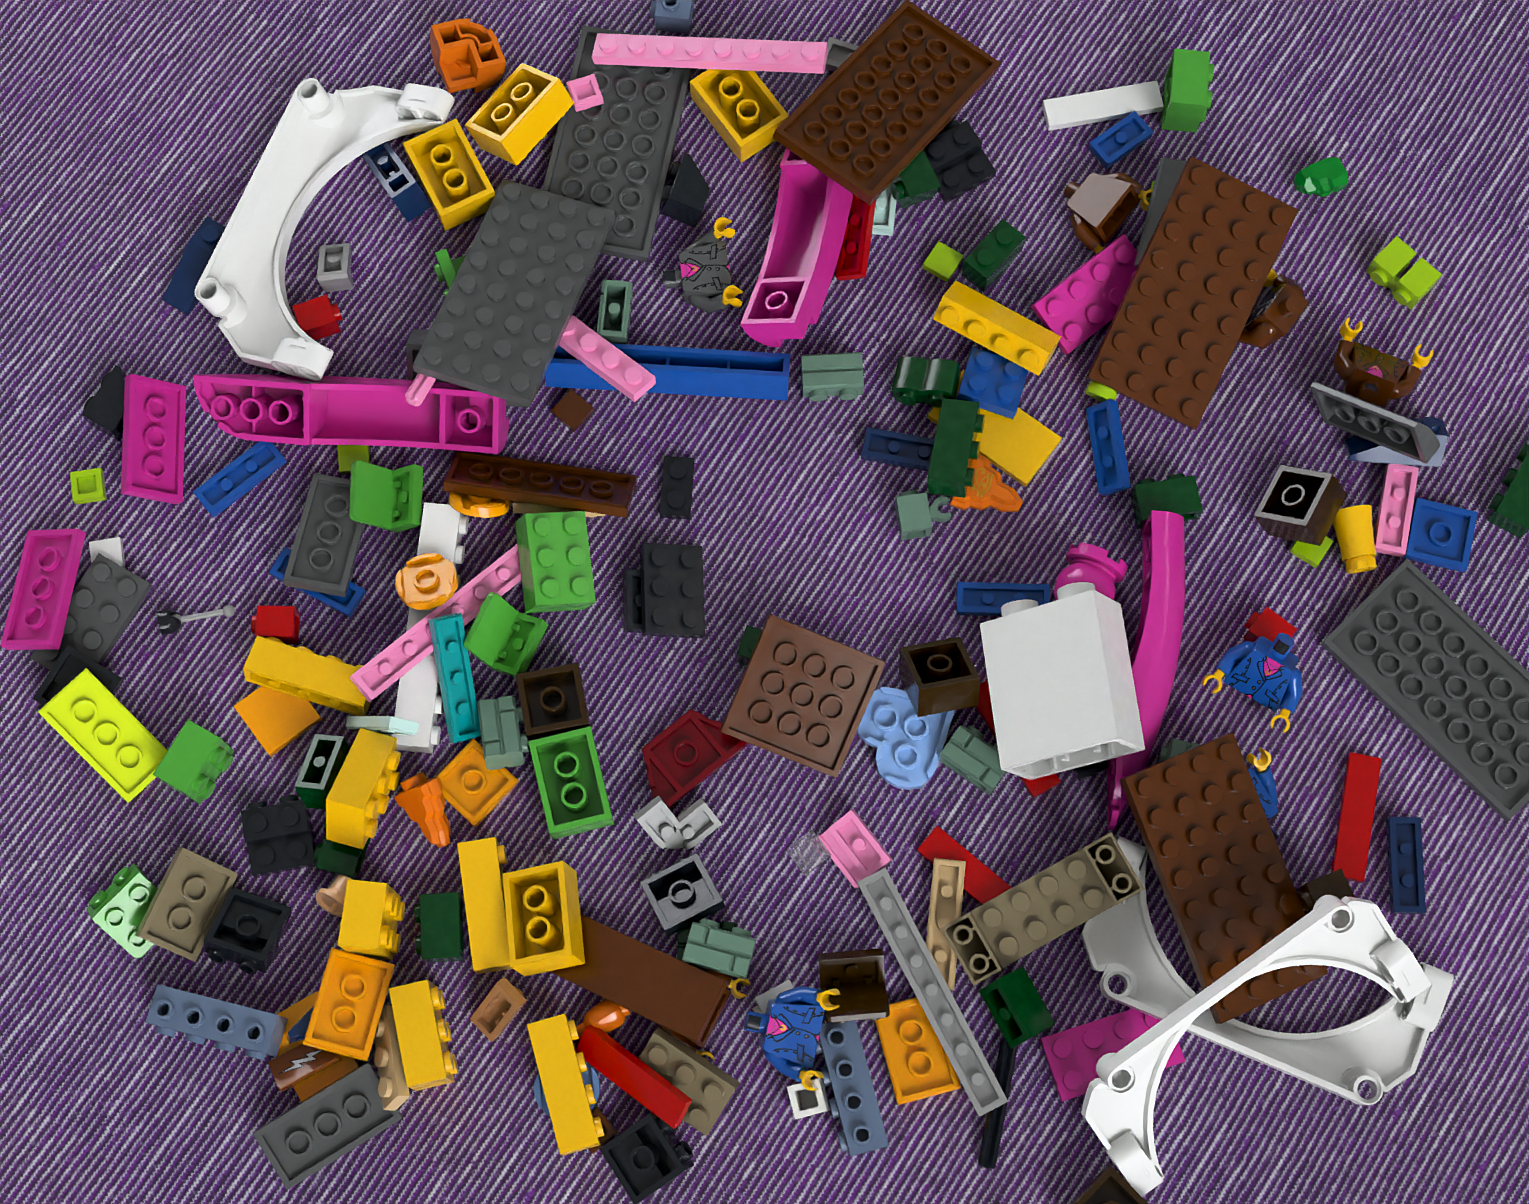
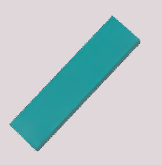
M453 613L428 619L449 742L457 743L481 736L479 714L468 650L464 647L466 636L462 613Z

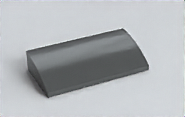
M1313 382L1310 386L1323 421L1329 425L1425 464L1429 462L1441 446L1432 429L1422 423L1318 382Z

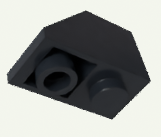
M684 152L680 163L674 161L668 178L673 181L671 185L666 184L660 201L665 202L661 214L694 227L703 211L710 188L690 154Z
M115 365L113 370L106 373L103 377L101 387L95 396L90 397L86 401L81 415L91 426L120 442L123 438L124 388L127 375L121 367Z

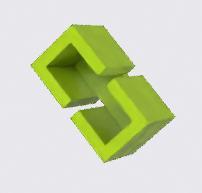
M1396 236L1372 260L1366 272L1377 285L1385 288L1389 287L1392 290L1393 298L1399 304L1406 305L1412 310L1436 285L1442 274L1421 257L1401 279L1398 278L1410 265V261L1417 253Z

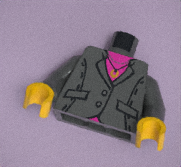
M726 217L718 218L714 228L690 244L683 252L679 253L680 269L663 271L665 289L683 287L684 302L690 303L692 306L707 313L728 308L730 305L735 308L742 306V301L735 298V296L742 294L743 291L735 285H731L726 241H722V236L732 238L735 235L734 229H725L726 225L732 222V220Z

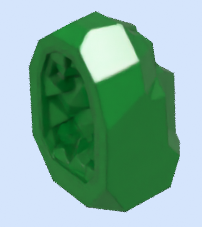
M1328 157L1311 164L1299 171L1293 180L1297 191L1308 195L1315 194L1320 197H1325L1346 188L1349 182L1347 171L1339 157Z

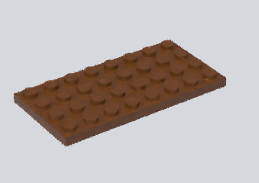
M906 0L775 130L773 139L865 203L871 205L998 71L1001 62L909 0Z
M1192 156L1189 157L1086 378L1108 386L1118 394L1192 430H1196L1291 228L1298 209Z
M1233 732L1119 779L1202 991L1305 916ZM1299 965L1275 969L1257 975L1245 981L1209 1007L1215 1024L1227 1022L1328 974L1325 965Z

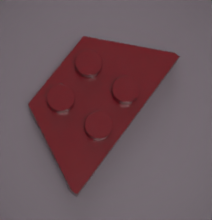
M690 709L642 748L652 798L654 799L659 796L670 809L750 743L721 732V722L708 719L705 715Z

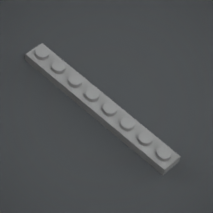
M886 867L858 881L857 883L978 1116L980 1117L1007 1103L1008 1100Z

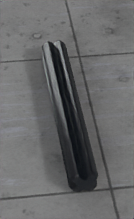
M1003 1038L1000 1041L994 1075L1008 1100L1018 1046L1011 1049L1007 1040ZM1008 1102L987 1113L978 1159L980 1167L994 1169L996 1167Z

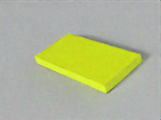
M87 668L38 711L128 803L156 778L153 773L168 751Z

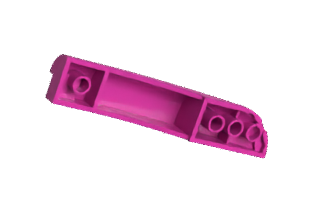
M787 148L779 165L781 177L778 198L766 254L758 280L740 323L746 334L755 341L781 348L784 339H804L808 325L817 323L837 265L853 194Z
M193 375L195 392L204 412H208L218 423L217 426L220 429L244 440L298 445L416 447L499 454L503 450L508 436L509 418L506 417L505 399L447 382H434L421 405L415 407L408 404L405 398V394L414 380L323 376L320 381H314L292 375Z
M1152 510L1142 528L1143 588L1140 619L1130 662L1145 750L1107 760L1109 766L1107 769V830L1115 829L1129 803L1119 779L1145 769L1166 713L1178 664L1185 607L1184 517L1168 511Z

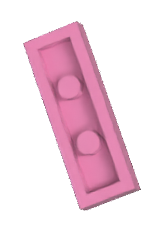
M1388 463L1385 466L1374 536L1376 552L1403 557L1406 554L1419 471L1417 467Z

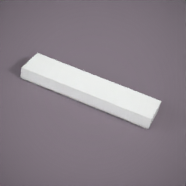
M1157 81L1046 99L1042 103L1048 131L1125 118L1134 111L1139 115L1161 112L1164 108Z

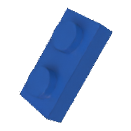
M1134 111L1091 141L1088 149L1105 169H1108L1149 140L1153 135V131L1139 114Z

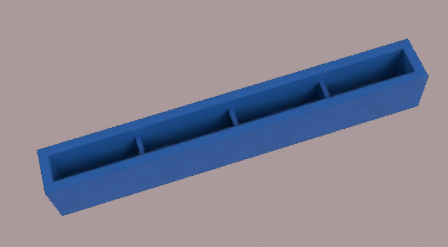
M611 343L655 376L656 384L647 393L788 401L790 354ZM558 345L545 373L546 387L619 391Z

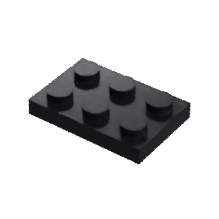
M643 542L640 545L642 636L702 639L705 636L702 546Z

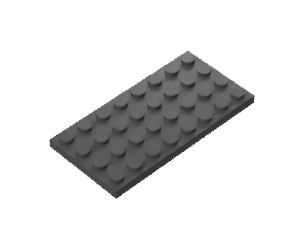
M583 25L569 81L595 74L604 104L578 112L575 111L574 105H572L565 115L560 118L542 190L615 211V221L600 254L648 262L662 204L660 199L667 183L693 68L594 64L592 53L597 33H629Z
M503 179L413 363L414 372L531 407L615 221V211Z
M1406 559L1320 645L1507 822L1529 801V672L1411 561Z

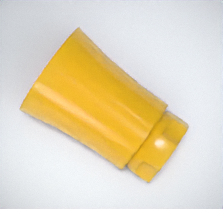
M1358 505L1339 509L1332 525L1340 547L1342 562H1345L1347 574L1375 569L1377 567L1375 560L1377 554L1372 527V506Z

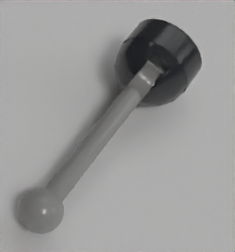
M226 605L223 609L180 616L174 610L157 611L160 632L162 636L175 633L181 628L182 622L221 615L231 617L234 615L235 609L232 605Z

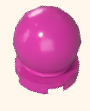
M1079 543L1078 548L1071 544L1066 554V560L1070 565L1062 569L1055 581V601L1058 600L1057 590L1060 587L1077 582L1092 583L1095 585L1097 592L1114 600L1116 592L1114 583L1124 580L1128 566L1122 559H1119L1118 563L1108 558L1109 551L1098 546Z

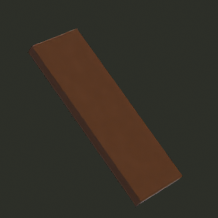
M457 451L444 479L443 491L627 518L637 485V476L478 452Z
M580 914L585 964L548 972L699 1043L728 983Z

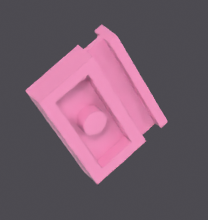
M851 809L816 838L855 889L859 887L858 881L876 873L893 860L854 809Z

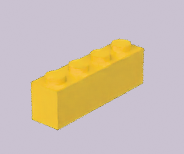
M956 280L943 295L933 320L1038 376L1050 361L1061 339V336Z
M257 636L243 667L245 681L355 716H366L371 704L349 679L351 675L364 665H356L355 667L344 663L335 656L328 655L324 657L314 654L312 650L303 646L295 648L286 645L275 637L263 638Z
M496 837L457 843L473 971L476 974L512 969L509 961L502 864H507L505 846L499 845Z
M564 1013L527 1024L560 1155L564 1156L601 1145L599 1137L605 1136L600 1116L593 1117L590 1106L596 1103L591 1084L585 1085L582 1072L588 1071L583 1052L576 1053L573 1041L579 1039L575 1021H568Z

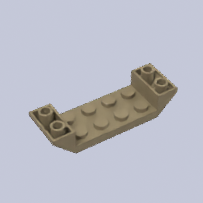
M1112 832L941 929L974 986L1001 971L1011 963L1145 889Z

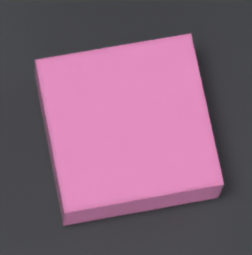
M595 74L566 82L570 97L574 101L573 105L576 112L604 104Z

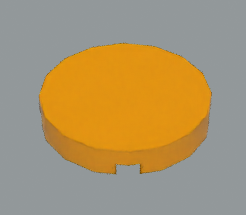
M449 492L448 501L450 506L455 511L465 515L491 518L501 516L510 509L511 501Z
M426 553L411 558L406 562L407 566L402 571L400 569L396 574L395 587L401 601L408 607L417 610H431L443 605L452 598L458 588L459 577L453 562L448 561L437 553Z

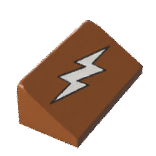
M301 1044L269 1061L268 1064L279 1091L284 1092L342 1059L337 1053Z

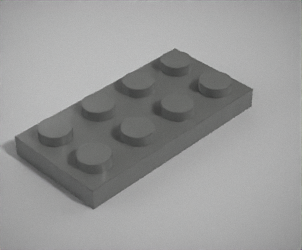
M318 473L313 474L284 575V586L346 597L365 528L364 523L353 521L350 518L351 480Z
M98 553L72 593L60 649L34 650L30 659L51 671L67 645L102 665L153 585Z
M369 1060L253 1132L254 1137L287 1190L402 1119L399 1109L396 1111L383 1110L382 1097L378 1093L380 1080Z

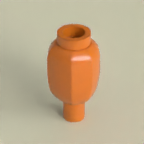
M607 999L601 1001L589 1009L584 1015L583 1022L576 1026L579 1039H581L586 1026L590 1024L605 1033L613 1031L625 1022L626 1016L631 1014L630 1010Z

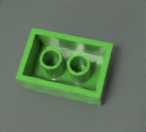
M585 511L527 513L515 522L525 613L585 610L594 604L596 599Z
M590 726L528 741L549 834L553 840L615 825Z

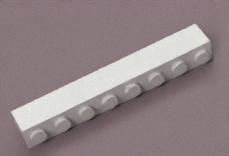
M424 502L417 556L426 553L440 554L443 558L453 562L457 572L458 564H463L465 547L461 545L462 534L467 535L468 516L455 511L448 504ZM458 575V577H459L458 588H457V590L455 591V593H456L458 590H460V585H461V576H460V575ZM410 607L406 632L436 608L417 610ZM434 651L399 680L394 717L418 722L419 728L418 733L415 735H392V737L397 738V750L433 754L434 745L439 744L441 728L436 725L438 714H443L444 707Z

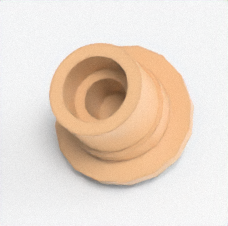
M338 875L329 888H320L316 893L318 904L328 913L338 917H342L347 879H351L344 875Z

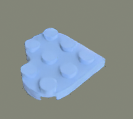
M881 687L879 690H874L858 727L857 735L866 744L876 749L875 762L878 775L880 774L881 778L898 789H919L932 778L940 760L939 755L943 750L955 710L917 717L906 691L897 688Z

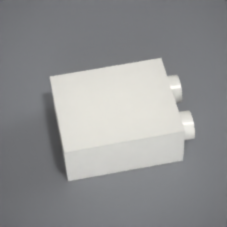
M1077 582L1062 586L1057 590L1058 600L1040 606L1037 601L1029 599L1006 603L1001 607L1002 617L980 623L1001 770L1033 780L1145 750L1121 604L1097 592L1095 585L1089 582Z

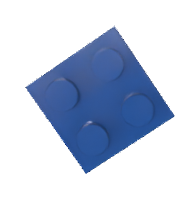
M972 347L956 400L979 402L981 409L1013 419L1017 412L1028 370L1002 356Z
M1416 498L1413 504L1407 550L1403 558L1464 573L1468 568L1478 512Z

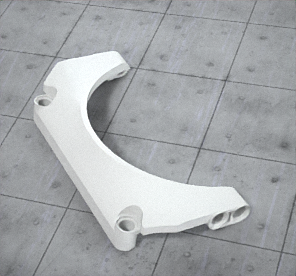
M314 78L305 79L297 86L194 291L195 297L213 316L223 318L220 320L218 327L243 362L314 381L322 379L334 352L313 340L300 328L291 312L286 295V258L296 226L315 195L338 171L352 160L384 142L417 132L430 131L443 125L455 101L450 93L437 87L408 83L404 90L372 85L356 89L335 90L334 94L327 93L319 81Z
M1118 836L1117 843L1145 889L1147 848ZM1146 889L1085 922L1081 936L1092 969L1097 972H1103L1099 986L1101 993L1107 999L1121 1003L1156 1019L1163 1020L1197 995L1177 974L1157 940L1148 911ZM1420 962L1419 965L1429 979L1431 986L1407 1003L1401 1004L1396 998L1391 996L1383 1005L1368 1015L1332 1030L1317 1033H1282L1260 1029L1234 1018L1222 1024H1215L1210 1008H1208L1191 1023L1186 1031L1348 1099L1357 1105H1371L1381 1099L1383 1092H1388L1415 1074L1429 1033L1434 1031L1440 1020L1452 987L1454 975ZM1117 976L1124 982V990L1121 994H1114L1110 991L1108 987L1110 977ZM1361 1081H1366L1371 1087V1094L1367 1099H1363L1358 1094L1357 1089Z
M1333 895L1320 897L1311 912L1117 1053H1107L1098 1060L1096 1072L1099 1078H1095L1089 1083L1081 1114L1105 1147L1106 1153L1123 1178L1141 1197L1163 1182L1162 1179H1164L1158 1163L1153 1135L1154 1105L1162 1072L1179 1039L1202 1012L1245 981L1257 975L1290 966L1326 965L1356 972L1380 984L1401 1004L1409 1002L1431 986L1429 979L1413 953L1400 938L1396 937L1374 902L1347 896L1341 900Z

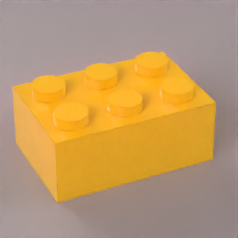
M521 63L466 122L465 127L480 149L517 166L527 157L528 153L539 141L546 136L560 118L565 115L574 104V101L559 78Z
M708 69L690 81L692 100L741 163L776 141L773 139L775 130L789 117L788 113L755 71Z
M457 118L403 143L407 158L445 231L488 211L496 194Z
M360 728L326 798V840L363 850L368 838H374L378 827L377 818L379 814H385L389 803L390 790H396L400 779V773L396 772L401 753L397 752V738Z
M564 861L503 873L510 967L523 976H529L585 964L576 871Z
M347 879L338 946L350 953L373 959L392 961L393 953H398L400 948L401 935L396 932L398 921H403L405 914V902H401L402 897L387 883Z
M428 979L389 988L407 1087L418 1091L455 1082L453 1074L458 1073V1065L455 1054H451L448 1049L447 1042L452 1041V1034L449 1022H445L444 1018H442L441 1010L446 1009L442 989L439 990L438 986Z

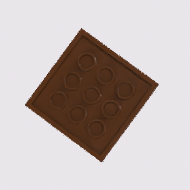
M769 613L720 727V731L837 778L886 662Z

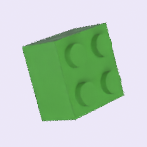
M1174 48L1164 81V108L1162 110L1161 129L1196 133L1200 122H1205L1207 109H1210L1212 102V91L1208 90L1209 82H1212L1214 74V64L1209 63L1210 52Z
M188 719L153 775L172 789L201 804L203 799L206 800L212 795L216 787L214 782L219 774L225 772L231 765L234 750L220 737Z

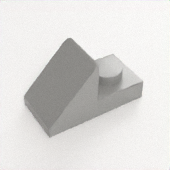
M350 243L320 246L317 280L325 292L354 289L351 273L352 252Z

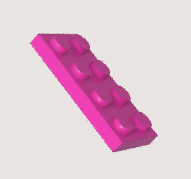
M1125 234L1114 239L1030 306L1046 329L1061 336L1058 346L1064 355L1072 352L1114 318L1137 269L1134 266L1137 251Z
M129 374L125 377L121 494L172 504L183 502L186 386L135 374Z
M80 529L27 531L0 644L1 647L7 650L60 649L85 541V532Z
M1130 1009L1040 1038L1060 1101L1063 1102L1085 1095L1089 1083L1095 1078H1099L1096 1072V1065L1103 1055L1117 1053L1161 1020L1135 1009ZM1179 1042L1173 1049L1165 1068L1186 1062Z

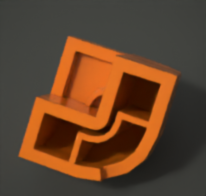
M470 18L431 25L430 45L437 74L441 75L448 93L471 88L477 93L495 85L502 78L505 72L506 60L497 37L491 28L488 30L480 24L470 22Z

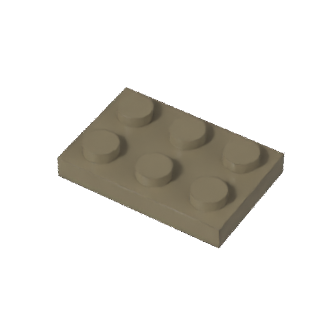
M179 846L135 935L196 962L203 948L204 939L233 886L238 873Z
M659 1027L653 1033L639 1057L641 1061L692 1099L683 1120L706 1136L712 1130L740 1084L739 1081Z

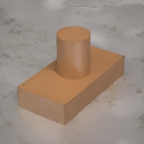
M504 977L495 984L470 1020L493 1042L503 1033L527 1000L524 998L523 992L519 988L514 987Z

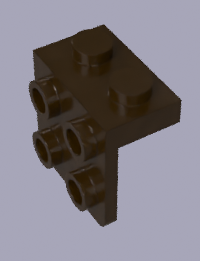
M882 948L818 953L820 989L823 992L830 989H838L840 991L839 995H829L830 1003L840 1005V1007L834 1010H825L824 1020L826 1022L845 1023L847 1021L865 1019L874 1021L890 1015Z

